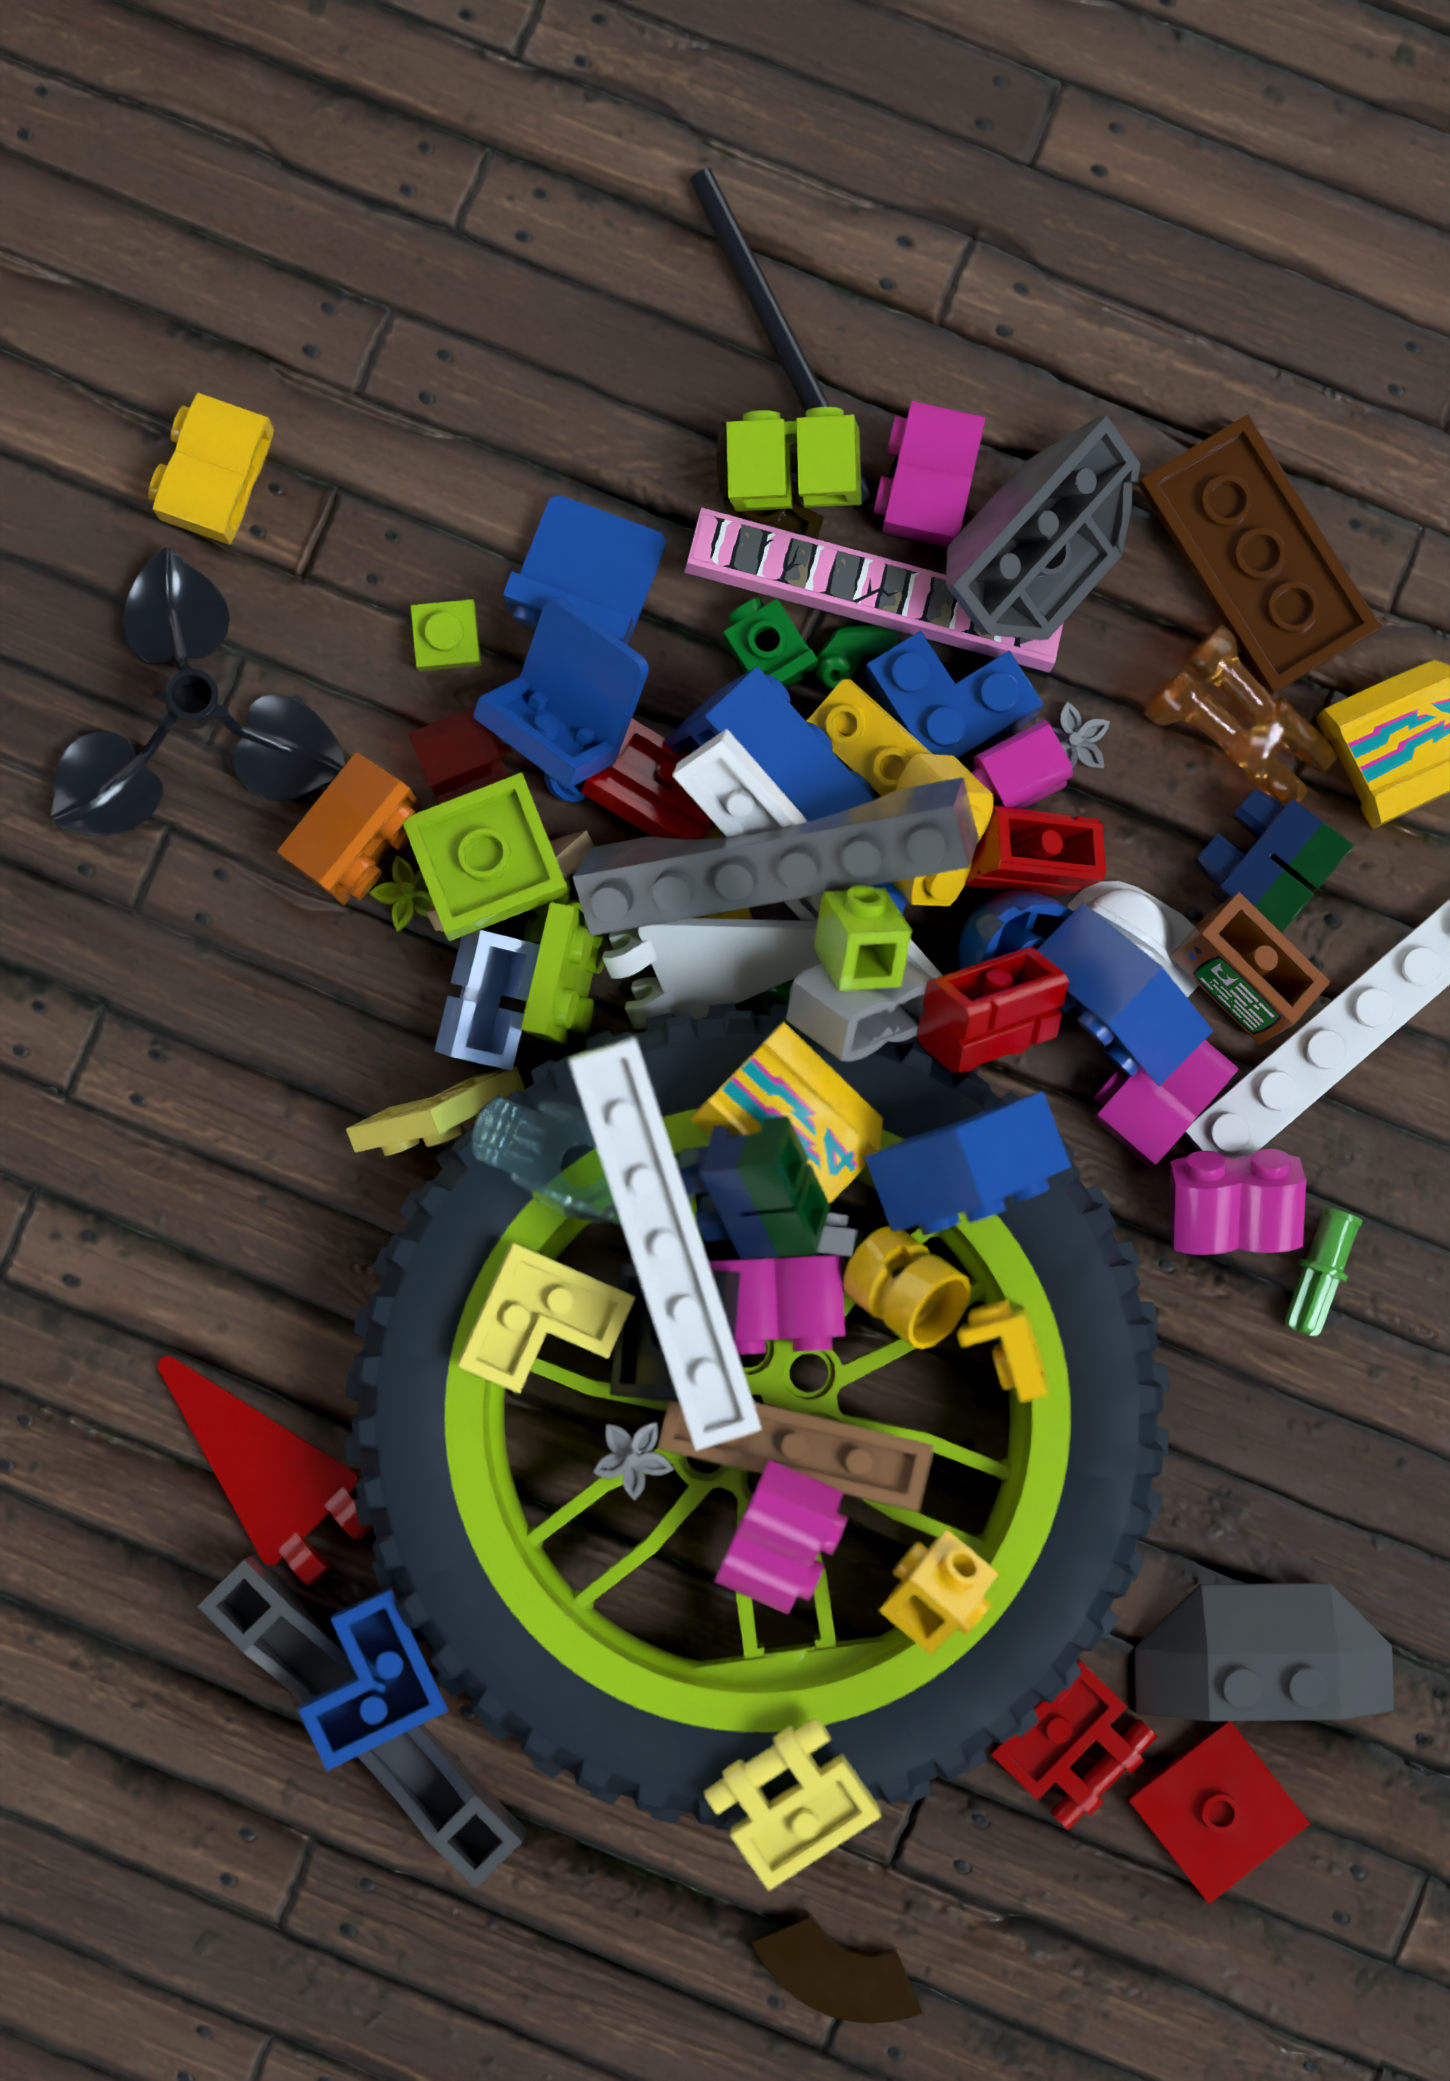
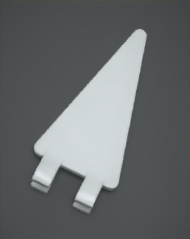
M688 918L611 932L609 935L614 950L605 951L602 957L610 977L613 979L631 976L650 964L653 966L657 978L647 977L634 981L631 990L636 1001L626 1002L625 1011L635 1029L646 1028L647 1018L670 1012L674 1017L690 1015L695 1020L703 1019L708 1016L709 1005L737 1004L790 981L805 969L822 963L813 948L818 921Z

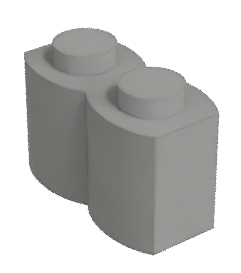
M906 960L902 987L838 991L826 967L821 963L805 969L794 980L790 989V1002L786 1020L840 1060H859L878 1050L887 1041L901 1042L917 1035L920 1015L926 1012L922 1006L928 980L934 978L909 960Z

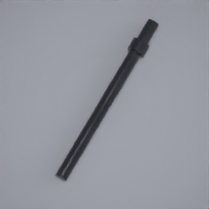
M705 168L694 173L689 178V182L805 413L812 408L831 407L711 168ZM862 468V505H852L854 510L861 509L876 500V496Z

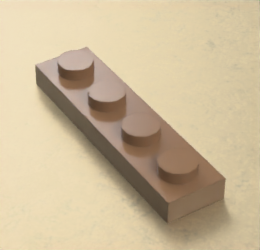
M669 1402L658 1444V1449L761 1475L768 1461L772 1460L843 1492L844 1495L920 1512L935 1448L932 1444L753 1402L760 1421L761 1430L696 1450L681 1403Z

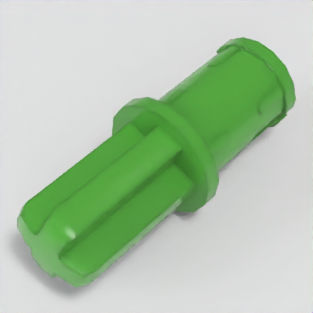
M1323 1206L1322 1216L1306 1260L1299 1259L1297 1265L1303 1269L1285 1317L1286 1326L1309 1336H1318L1321 1333L1339 1281H1347L1348 1276L1343 1273L1358 1228L1361 1227L1363 1222L1362 1219L1331 1207Z

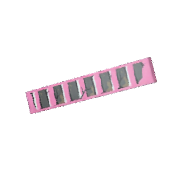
M702 507L684 573L910 635L922 631L926 639L998 658L1010 650L1018 664L1049 673L1056 661L1063 628L1062 623L1048 640L982 635L946 587L945 574Z

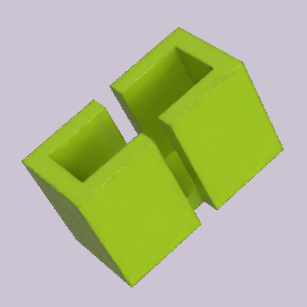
M817 407L807 410L806 417L797 418V421L785 422L784 419H781V415L778 412L759 410L744 413L742 415L743 421L726 422L728 498L735 511L792 509L791 443H797L799 496L804 498L805 508L862 505L860 433L854 415H844V410L837 407Z

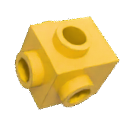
M946 1529L928 1549L918 1541L902 1558L892 1572L901 1581L879 1611L927 1653L932 1655L956 1630L959 1629L966 1635L980 1621L991 1606V1603L983 1595L999 1573Z

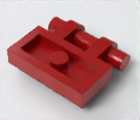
M1079 1658L1075 1662L1082 1673L1067 1691L1063 1690L1052 1703L1040 1701L1033 1708L1039 1722L1021 1738L1014 1735L1004 1744L996 1743L989 1751L1037 1801L1055 1782L1067 1793L1050 1811L1067 1830L1085 1812L1090 1816L1094 1814L1104 1803L1100 1797L1126 1770L1132 1774L1145 1760L1141 1754L1158 1737L1140 1718L1121 1737L1110 1725L1127 1708L1126 1704ZM1097 1740L1108 1752L1081 1779L1070 1767Z

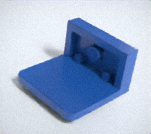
M561 495L554 496L546 505L520 574L515 572L510 574L503 592L507 610L513 612L512 619L536 630L544 604L556 597H562L629 646L666 549L665 537L659 531Z
M556 597L547 601L543 606L520 677L480 696L473 718L496 734L502 742L512 746L541 768L548 777L569 789L616 763L645 684L649 666L645 658L567 600L562 597Z

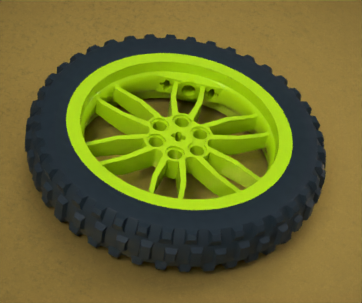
M734 1003L709 1005L708 1016L704 1019L695 1020L690 1015L673 1017L670 1012L647 1018L646 1031L634 1035L626 1032L614 1037L608 1030L586 1039L589 1052L636 1037L676 1162L680 1150L708 1146L710 1138L690 1119L691 1115L722 1087L782 1021L883 1118L880 1150L909 1137L957 1123L996 1105L1019 1099L1011 1091L1001 1098L990 1091V1084L977 1076L979 1067L970 1072L952 1073L920 1046L916 1036L901 1042L887 1041L878 1050L862 1059L842 1061L786 1020L789 1004L774 1003L770 1015H755L752 1010L737 1011ZM568 1055L558 1062L551 1058L531 1071L534 1084L523 1092L516 1090L506 1099L500 1095L495 1096L479 1110L485 1123L477 1131H467L458 1141L452 1139L436 1157L443 1169L435 1180L427 1181L420 1192L412 1190L399 1210L408 1222L403 1232L393 1234L388 1247L381 1248L372 1269L382 1277L378 1291L371 1294L367 1308H359L353 1332L364 1338L365 1341L363 1351L355 1356L353 1371H348L346 1397L358 1401V1415L352 1420V1434L345 1437L347 1462L361 1466L362 1476L355 1484L358 1499L354 1503L359 1524L362 1526H373L376 1541L372 1547L377 1560L371 1565L380 1587L395 1586L399 1594L396 1608L404 1623L410 1628L416 1643L426 1641L433 1651L431 1661L439 1670L436 1676L437 1680L451 1696L465 1691L472 1698V1711L483 1720L481 1725L499 1740L512 1734L521 1741L522 1751L534 1759L532 1764L534 1767L552 1778H555L565 1769L574 1774L576 1786L589 1791L590 1796L614 1805L618 1798L623 1795L632 1798L636 1808L651 1812V1819L676 1824L682 1812L693 1814L699 1824L715 1826V1829L731 1830L733 1825L749 1816L738 1801L720 1814H717L708 1803L704 1791L724 1778L722 1772L724 1769L739 1759L746 1764L775 1744L773 1741L774 1736L789 1726L797 1730L815 1717L819 1718L831 1737L830 1741L810 1753L819 1768L843 1754L874 1800L882 1799L889 1805L901 1800H905L910 1804L930 1795L931 1779L941 1776L951 1780L963 1772L965 1774L971 1772L987 1761L985 1747L992 1742L1004 1744L1014 1735L1021 1738L1039 1722L1033 1708L1040 1701L1052 1703L1063 1690L1067 1691L1082 1673L1075 1662L1082 1651L1091 1652L1100 1638L1105 1640L1108 1638L1119 1619L1110 1609L1114 1598L1125 1597L1131 1582L1136 1581L1145 1559L1135 1551L1138 1539L1147 1536L1150 1521L1158 1520L1163 1495L1151 1489L1152 1478L1162 1474L1163 1456L1168 1455L1169 1430L1157 1426V1414L1163 1410V1393L1169 1391L1167 1366L1153 1363L1152 1352L1159 1346L1155 1331L1159 1324L1153 1302H1140L1137 1293L1141 1283L1135 1269L1141 1263L1132 1242L1117 1243L1113 1235L1116 1223L1108 1211L1111 1207L1109 1201L1098 1185L1085 1188L1079 1179L1081 1171L1071 1160L1075 1152L1062 1137L1061 1140L1071 1167L1046 1178L1050 1190L1012 1203L1008 1195L1003 1198L1007 1208L1005 1211L976 1222L968 1223L963 1212L958 1214L961 1222L949 1228L923 1236L918 1225V1228L910 1234L921 1244L930 1237L938 1236L956 1256L971 1278L970 1299L967 1307L976 1300L984 1301L985 1305L1009 1299L1012 1310L1022 1307L1027 1308L1049 1383L1048 1394L1020 1402L1017 1388L1009 1389L1010 1426L1006 1458L997 1461L922 1430L845 1415L840 1412L837 1394L841 1387L916 1349V1347H913L901 1337L844 1364L841 1363L833 1350L793 1351L791 1339L766 1340L767 1353L764 1359L758 1365L752 1367L742 1366L750 1394L761 1395L764 1405H775L777 1408L932 1444L935 1447V1453L997 1477L1000 1481V1486L981 1533L970 1534L922 1512L918 1513L864 1500L890 1518L938 1538L947 1529L966 1546L971 1548L982 1560L999 1573L983 1595L991 1603V1606L969 1633L965 1635L959 1629L956 1630L932 1655L927 1653L897 1626L881 1636L836 1642L827 1575L824 1567L813 1592L820 1635H814L815 1642L764 1649L763 1643H757L752 1598L736 1592L744 1655L704 1661L685 1658L655 1647L623 1630L594 1608V1601L656 1553L711 1489L721 1487L733 1492L738 1498V1527L754 1493L747 1482L748 1471L719 1465L718 1468L712 1471H700L690 1464L686 1456L662 1451L658 1447L652 1449V1452L660 1453L673 1464L680 1477L689 1484L688 1487L644 1540L585 1588L574 1590L542 1548L543 1542L608 1491L623 1485V1473L614 1478L599 1477L540 1525L529 1524L515 1489L507 1454L504 1426L506 1387L457 1366L458 1359L511 1242L555 1261L568 1244L588 1224L615 1204L569 1062V1058L573 1056ZM867 1165L854 1179L877 1190ZM686 1194L697 1226L695 1194ZM698 1229V1232H699V1235H700V1239H701V1242H702V1236H701V1233H700V1231H699V1229ZM765 1257L763 1259H775L779 1257ZM843 1291L845 1317L856 1303ZM999 1336L998 1339L999 1343L1001 1344L1003 1343L1002 1337ZM803 1354L819 1356L827 1367L825 1382L814 1391L800 1390L793 1385L790 1379L792 1363ZM537 1356L530 1369L531 1372L587 1395L667 1411L669 1402L610 1395L611 1381L594 1379ZM819 1552L815 1560L823 1563ZM788 1768L760 1786L767 1799L771 1801L799 1781L791 1769Z

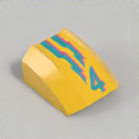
M1432 660L1331 705L1316 717L1326 740L1330 739L1362 803L1360 808L1371 830L1450 792L1449 664Z
M783 1021L722 1087L709 1097L690 1117L711 1138L715 1125L727 1128L731 1137L759 1133L765 1118L789 1115L807 1154V1164L812 1165L829 1204L867 1166L865 1156L880 1150L883 1118Z

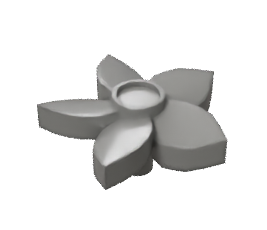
M1067 702L1060 716L1062 729H1052L1069 758L1072 768H1074L1077 759H1079L1083 765L1089 768L1104 769L1102 752L1093 743L1099 741L1105 735L1110 721L1092 719L1082 726L1078 710Z
M657 1421L641 1427L634 1434L633 1439L622 1427L606 1424V1440L613 1452L607 1454L599 1461L593 1473L605 1478L618 1477L623 1473L624 1488L634 1501L644 1489V1472L651 1475H662L674 1470L665 1456L651 1451L658 1438Z

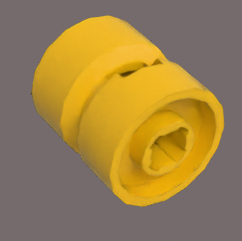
M888 1226L871 1234L857 1248L846 1268L843 1289L851 1300L872 1316L883 1319L886 1326L913 1347L923 1349L931 1347L944 1339L957 1325L968 1305L971 1285L965 1275L942 1258L930 1255L927 1247L904 1230L892 1232L891 1227Z

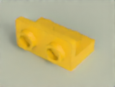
M851 679L840 681L806 721L815 724L824 731L832 743V752L853 771L864 777L882 797L896 791L901 774L916 753L933 754Z
M1009 1299L970 1310L971 1313L968 1314L970 1323L963 1324L957 1333L961 1347L1001 1336L1003 1343L994 1345L993 1356L1003 1389L1016 1387L1020 1402L1047 1395L1049 1383L1027 1308L1022 1307L1012 1310Z

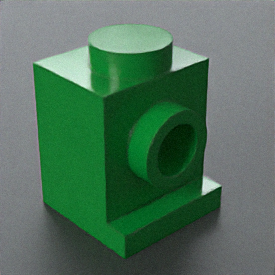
M759 597L754 598L738 607L727 617L732 626L723 631V642L744 674L758 666L764 674H769L776 678L787 690L815 673L814 669L817 668L818 659L813 651L808 648L778 599L764 606ZM765 631L774 633L779 639L777 648L769 652L760 650L755 644L757 635Z

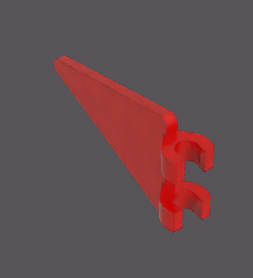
M164 1356L159 1360V1372L263 1563L272 1566L285 1559L294 1573L307 1586L311 1584L316 1585L334 1566L306 1537L330 1513L354 1540L358 1538L362 1540L373 1529V1526H362L359 1524L354 1503L358 1498L352 1494L356 1489L355 1484L360 1479L359 1474L175 1357Z

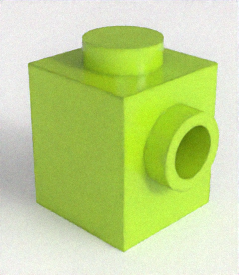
M858 885L848 890L822 891L813 948L826 967L838 991L902 987L912 930L885 888Z

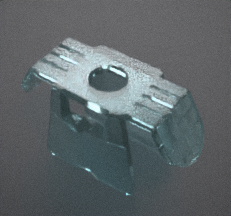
M497 1098L484 1108L476 1122L472 1136V1151L477 1160L511 1173L510 1180L523 1188L538 1202L541 1201L563 1216L589 1220V1222L622 1225L604 1166L598 1181L587 1187L571 1185L565 1180L561 1172V1159L570 1147L586 1144L598 1151L586 1111L563 1102H541L538 1108L539 1111L544 1113L541 1114L504 1098ZM686 1194L691 1205L693 1194Z

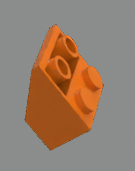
M356 751L276 852L344 906L352 896L357 900H361L371 890L382 873V870L376 865L391 846L399 851L409 842L403 823L409 817L418 813L422 806L408 786Z

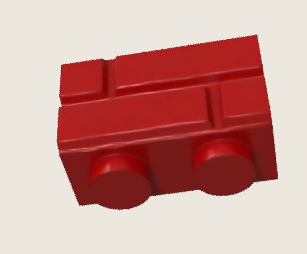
M993 806L987 829L976 845L965 886L1006 891L1031 889L1043 895L1064 897L1081 890V887L1087 888L1102 882L1106 874L1103 824L1098 818L1082 816L1071 818L1070 815Z
M1026 947L928 980L922 1005L926 1012L920 1015L916 1038L921 1047L952 1073L970 1072L975 1070L980 1064L1005 1055L1023 1053L1032 1044H1039L1057 1037L1062 1017L1059 1007L1065 1003L1069 979L1065 972L1036 949Z

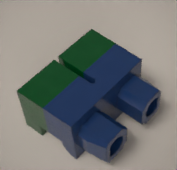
M1255 788L1231 816L1257 838L1255 842L1243 854L1217 833L1194 860V863L1217 886L1211 894L1213 897L1223 903L1240 892L1264 917L1283 933L1311 899L1314 892L1321 887L1353 848L1354 844L1294 799L1284 806L1276 798Z
M789 1115L765 1118L759 1133L731 1137L727 1128L715 1125L708 1146L680 1150L676 1164L686 1194L708 1192L710 1195L701 1197L696 1211L697 1227L704 1241L731 1239L741 1259L817 1255L830 1204L812 1165L807 1164V1154Z

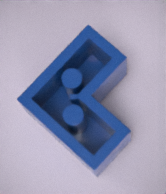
M922 631L917 632L866 665L864 674L866 683L888 714L933 754L954 756L962 764L1035 719L1044 705L1010 650L955 684Z
M1084 903L1037 949L1039 953L1065 972L1069 979L1065 1003L1059 1009L1067 1013L1075 1006L1083 1014L1077 1019L1078 1022L1099 1043L1106 1047L1103 1050L1104 1053L1131 1078L1140 1070L1156 1085L1160 1086L1213 1032L1212 1028L1164 967Z
M1044 1091L996 1105L957 1123L909 1137L865 1156L892 1232L919 1225L923 1236L960 1223L959 1213L964 1212L968 1223H972L1003 1212L1007 1209L1003 1198L1008 1195L1012 1203L1044 1193L1050 1190L1046 1178L1071 1167Z
M391 1587L331 1615V1621L357 1676L299 1704L298 1711L326 1771L448 1711L410 1628L406 1626L396 1608L397 1600Z

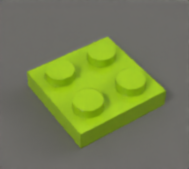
M522 772L416 813L403 823L448 941L570 894Z
M550 902L521 1025V1030L552 1045L575 1050L579 1035L585 1036L590 1028L594 1010L593 999L588 998L593 973H601L605 964L602 957L604 952L608 951L607 937L602 936V934L590 936L584 913L576 907Z

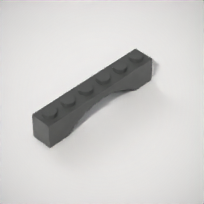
M964 777L899 789L871 802L831 816L762 833L701 840L667 839L649 836L590 847L574 873L573 880L590 936L821 895L822 891L848 890L858 885L871 886L969 868L979 836Z
M256 1554L244 1559L197 1606L242 1653L267 1671L302 1703L357 1676L341 1640ZM424 1724L357 1756L399 1803L427 1841L474 1889L523 1841L527 1829Z

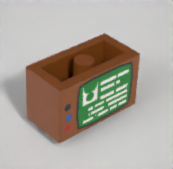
M1240 892L1209 912L1170 955L1259 1045L1293 1026L1330 983Z

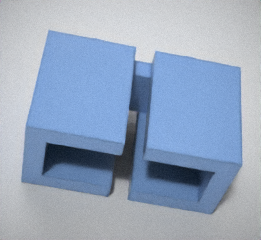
M477 930L461 937L451 983L463 987L460 998L447 996L434 1051L450 1057L512 1071L522 1032L521 1025L524 1014L499 1008L502 995L527 1001L540 944L482 930Z

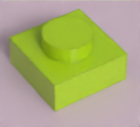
M474 599L411 605L415 659L418 672L481 666Z

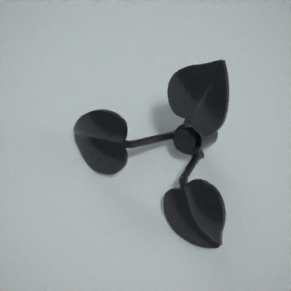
M166 547L160 550L139 573L128 595L123 615V629L126 641L140 661L150 665H159L175 659L178 672L171 677L166 687L167 714L161 718L158 728L137 756L133 746L125 737L112 732H91L75 740L66 749L56 770L54 799L51 810V820L56 826L64 830L86 836H111L133 830L145 823L159 806L163 795V785L157 774L144 765L153 757L175 725L194 730L200 729L208 725L213 719H216L231 733L242 737L236 744L232 754L234 772L244 788L253 795L265 800L288 801L300 798L331 783L346 765L342 749L332 730L314 710L297 699L283 695H269L258 698L253 702L248 711L247 727L238 723L229 714L226 707L218 704V688L213 678L202 670L191 668L187 663L186 657L195 659L205 658L221 646L229 629V609L222 593L214 583L186 563L170 548Z

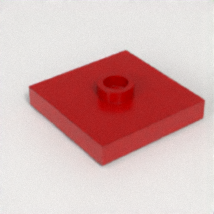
M1231 1721L1220 1722L1126 1797L1208 1904H1211L1311 1824Z

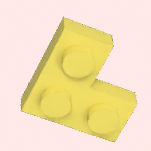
M513 1066L512 1071L500 1069L475 1075L433 1097L391 1106L346 1128L355 1153L381 1147L384 1156H389L416 1146L420 1143L419 1138H423L426 1147H430L461 1135L462 1130L459 1123L467 1119L469 1124L483 1122L484 1120L479 1110L495 1096L500 1095L506 1099L516 1090L524 1091L525 1087L517 1066Z
M511 1242L458 1359L457 1366L520 1393L547 1332L605 1358H609L635 1297Z

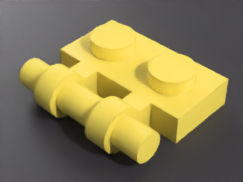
M817 1717L797 1730L789 1726L773 1737L775 1743L773 1746L746 1764L739 1759L722 1771L724 1776L722 1780L704 1791L708 1803L717 1814H720L739 1801L749 1815L731 1827L730 1836L768 1891L881 1817L879 1805L843 1754L821 1768L812 1758L810 1753L831 1740L825 1726ZM790 1768L799 1782L769 1801L760 1786Z

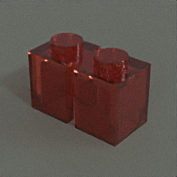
M476 706L408 734L428 784L435 796L492 772L494 773L436 797L437 805L509 778L501 756L511 753V747L473 718Z

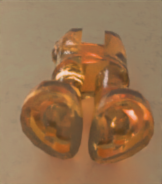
M1220 623L1195 649L1184 663V666L1195 676L1219 688L1259 725L1248 731L1185 668L1181 669L1168 681L1148 704L1143 714L1159 726L1181 720L1191 724L1216 742L1226 752L1225 756L1237 763L1248 774V779L1255 788L1276 798L1282 804H1287L1292 799L1300 803L1307 794L1308 789L1293 772L1274 757L1277 752L1285 745L1301 761L1320 773H1324L1338 756L1326 739L1293 710L1292 705L1283 696L1279 695L1275 699L1249 673L1238 658L1237 639L1229 629Z

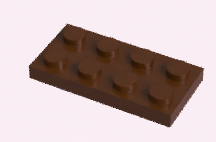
M1248 414L1140 479L1138 483L1139 488L1270 697L1377 633L1382 628Z

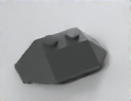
M1107 415L1096 417L1024 462L947 546L946 587L982 635L1048 640L1122 556L1132 508V483H1136L1138 480L1141 463Z
M1330 1583L1199 1584L1148 1635L1133 1647L1134 1712L1136 1714L1203 1721L1342 1720L1394 1711L1392 1645Z

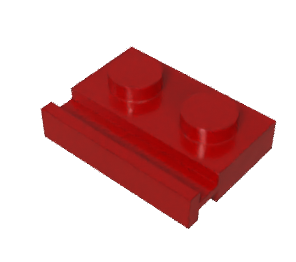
M632 718L616 763L586 779L581 793L653 837L689 840L704 839L714 822L673 776L677 763L689 756L690 753L682 749L676 754L663 742L664 737Z

